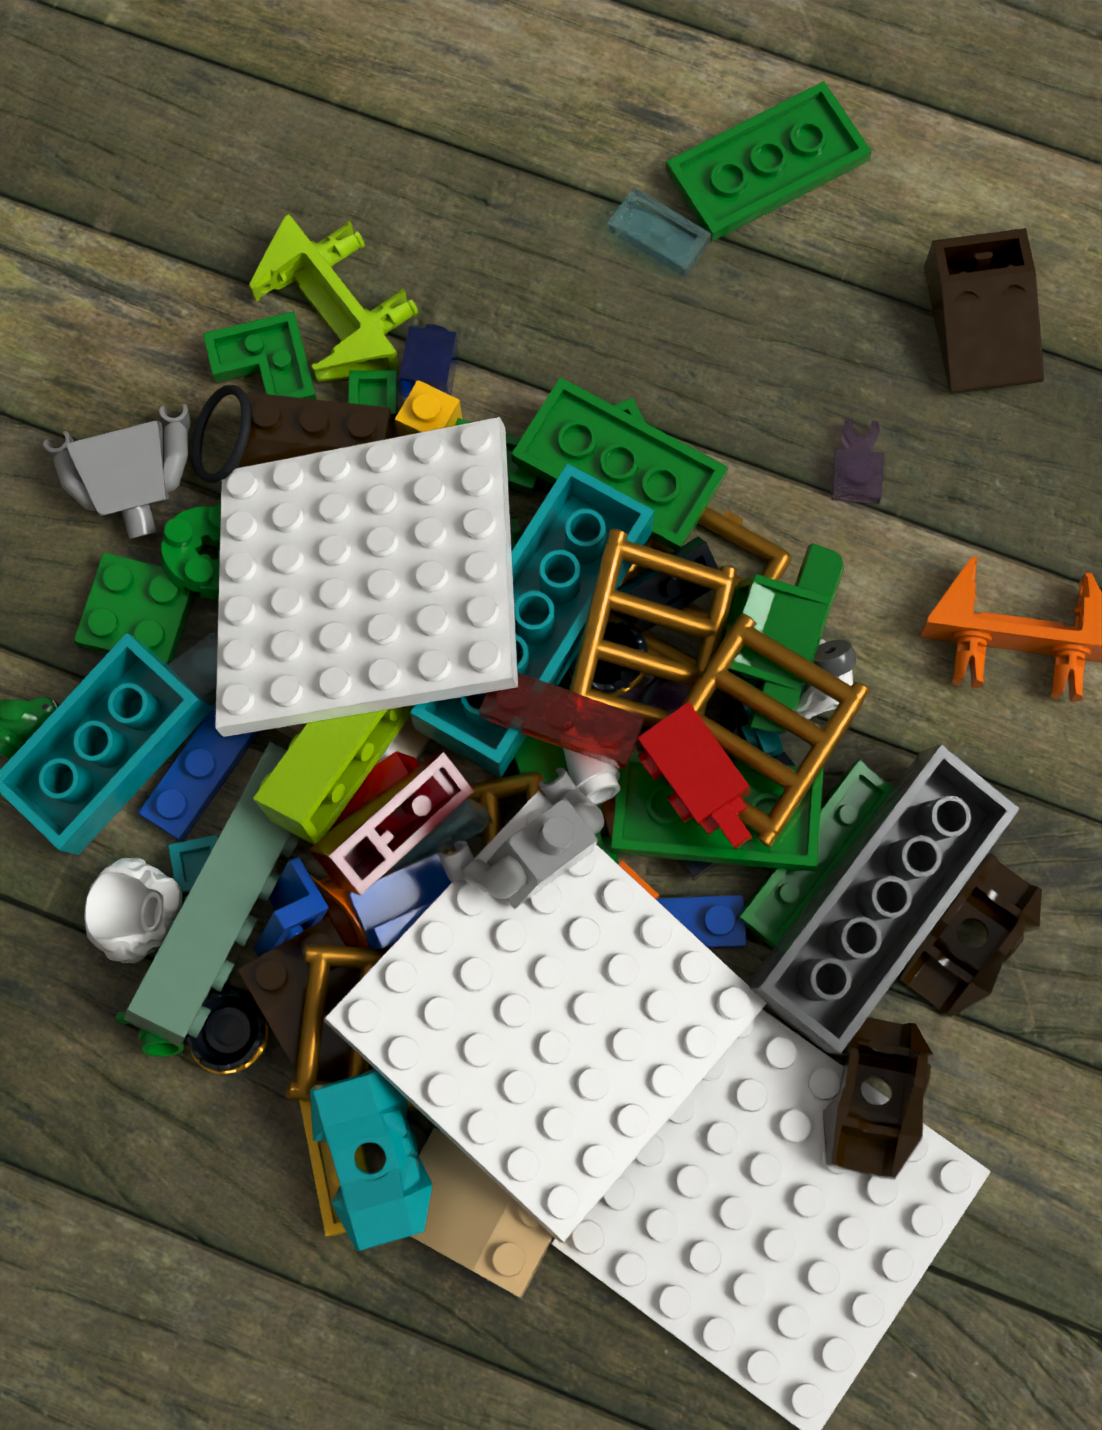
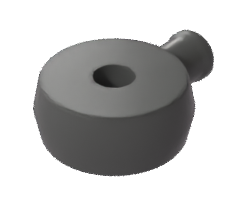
M846 640L828 641L818 646L813 663L837 677L853 669L856 664V652L851 643Z

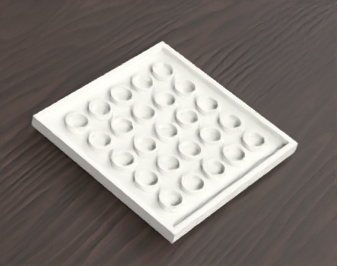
M500 417L237 468L222 480L215 728L223 737L518 687L506 431Z
M537 791L477 855L475 860L480 859L487 862L508 838L553 805L543 794ZM596 845L592 853L516 909L510 905L507 899H497L467 883L466 880L452 882L323 1021L557 1241L564 1242L767 1002L752 991L738 975Z
M762 1009L564 1242L554 1239L552 1245L798 1429L821 1430L991 1171L924 1123L921 1143L895 1180L827 1166L823 1111L840 1092L843 1066ZM866 1082L862 1083L861 1093L869 1103L882 1105L890 1100Z

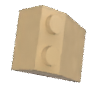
M434 1128L419 1155L433 1183L424 1232L412 1235L411 1237L522 1298L553 1236L445 1134Z

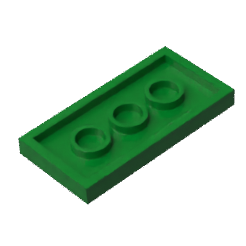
M822 81L667 160L665 171L711 242L868 162L872 151L825 81Z
M561 377L511 453V462L553 485L568 463L654 510L652 533L649 537L674 551L685 545L728 472V467Z
M621 751L619 763L620 778L618 780L620 791L616 794L611 846L612 854L816 872L824 768L818 774L772 847L764 846L756 838L758 832L745 825L752 835V839L735 850L720 828L708 835L703 827L700 829L693 818L684 823L667 799L674 791L666 779L661 776L654 781L650 774L644 771L643 764L637 757L640 752ZM731 760L750 786L751 793L743 799L769 815L784 788L744 763ZM786 765V766H788L789 768L793 769L794 771H796V770L798 769V767H799V766Z

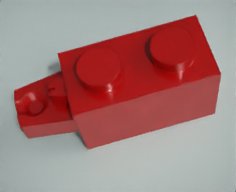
M687 702L637 737L644 748V751L638 754L637 757L654 781L663 776L671 786L674 793L669 795L667 799L684 823L693 818L700 829L703 827L708 835L720 828L735 850L752 839V835L738 817L739 813L747 809L742 799L751 793L750 786L690 702Z

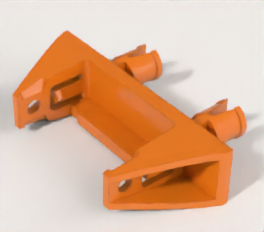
M971 557L928 616L920 632L921 638L950 641L957 644L952 683L960 686L969 664L971 688L984 686L983 676L986 647L1045 654L1055 657L1051 697L1056 700L1059 699L1064 692L1068 679L1070 702L1081 701L1083 699L1082 689L1085 660L1102 662V592L1093 574L1085 572L1079 581L1078 604L1074 610V626H1066L1061 622L980 612L979 614L974 613V601L977 597L975 594V574L978 558Z

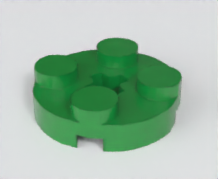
M216 504L212 507L201 506L191 508L169 520L164 528L160 551L162 569L171 583L184 592L185 587L192 591L201 592L200 597L207 599H219L221 504ZM204 545H212L219 549L218 559L211 560L208 554L199 555L197 552Z

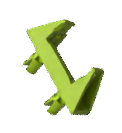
M288 214L280 224L249 284L254 300L256 302L260 301L262 296L273 289L280 290L295 281L298 283L300 291L340 341L339 344L332 348L330 355L311 365L317 382L348 380L349 370H397V373H399L400 366L397 351L385 335L411 317L418 315L419 312L414 301L411 299L407 302L406 291L401 288L396 294L373 310L363 309L332 269L336 263L342 261L358 249L365 247L364 240L359 231L354 233L352 223L347 221L343 226L316 243L308 239L294 219Z

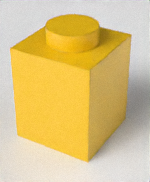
M417 380L395 418L398 437L455 426L458 418L462 419L460 400Z

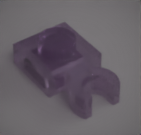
M847 418L841 434L842 442L847 449H836L834 455L831 500L879 504L882 497L884 452L870 451L875 446L880 433L878 421H872L869 435L858 437L852 430L853 419Z

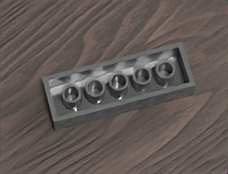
M942 744L921 751L747 985L767 1002L765 1006L816 1048L823 1053L841 1054L1020 808Z

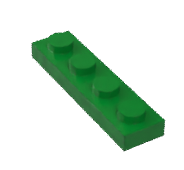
M860 760L853 762L821 804L816 872L773 868L736 916V919L770 947L774 948L892 791L893 787Z

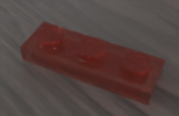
M518 672L517 688L486 693L479 710L481 719L624 770L627 769L638 740L637 737H639L644 724L643 716Z

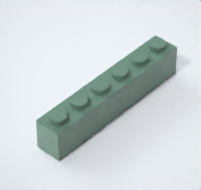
M269 742L124 1016V1020L178 1047L181 1046L186 1034L197 1038L211 1011L202 1006L210 988L220 992L234 966V963L226 960L234 942L244 947L258 920L249 915L256 899L259 898L267 902L280 877V874L272 871V868L280 854L290 858L300 838L272 823L253 799L259 791L262 780L275 769L287 752V750L272 742Z

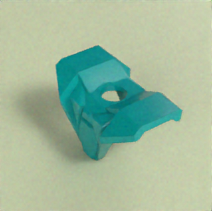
M375 1069L326 1085L319 1084L314 1086L310 1090L313 1141L327 1142L340 1183L331 1204L356 1251L424 1232L433 1183L418 1155V1142L414 1126L407 1120L408 1100ZM367 1142L380 1145L386 1154L385 1165L374 1173L362 1171L355 1162L357 1148Z

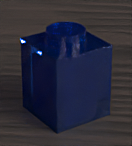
M433 324L424 325L422 328L409 326L400 374L404 398L408 397L417 380L444 393L452 394L459 354L456 332L448 331L442 326Z

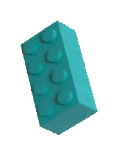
M126 633L0 769V794L58 850L79 855L214 708L147 645Z

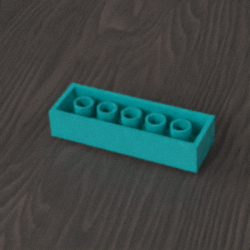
M567 463L511 552L518 687L416 704L410 712L414 729L501 779L579 652L610 530L619 529L628 534V541L644 546L652 533L654 510ZM622 560L615 590L621 584L632 563Z

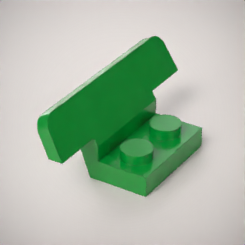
M812 543L807 547L795 585L758 574L738 582L731 602L723 639L730 628L736 623L739 616L744 613L756 622L755 629L813 663L844 571V563L841 556L836 551ZM743 646L728 671L736 676L741 675L761 682L759 690L796 712L806 682ZM752 709L747 729L777 735L787 732L781 726Z

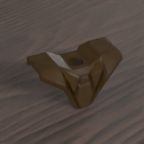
M992 853L987 854L897 978L949 1017L991 996L1002 965L1022 943L1024 933L1039 929L1042 889L1023 880L1001 864ZM976 920L985 927L987 939L983 946L968 948L961 943L958 937V928L962 922Z
M868 1017L843 1052L835 1054L844 1058L840 1092L823 1111L826 1165L895 1180L923 1138V1098L931 1073V1065L928 1061L933 1059V1053L916 1023L898 1024ZM870 1078L883 1080L890 1088V1100L882 1105L869 1103L861 1093L862 1083Z

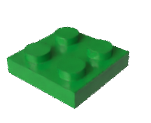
M103 552L74 643L79 648L107 654L126 633H129L147 645L171 668L195 591L185 587L184 592L176 587L167 578L161 566Z

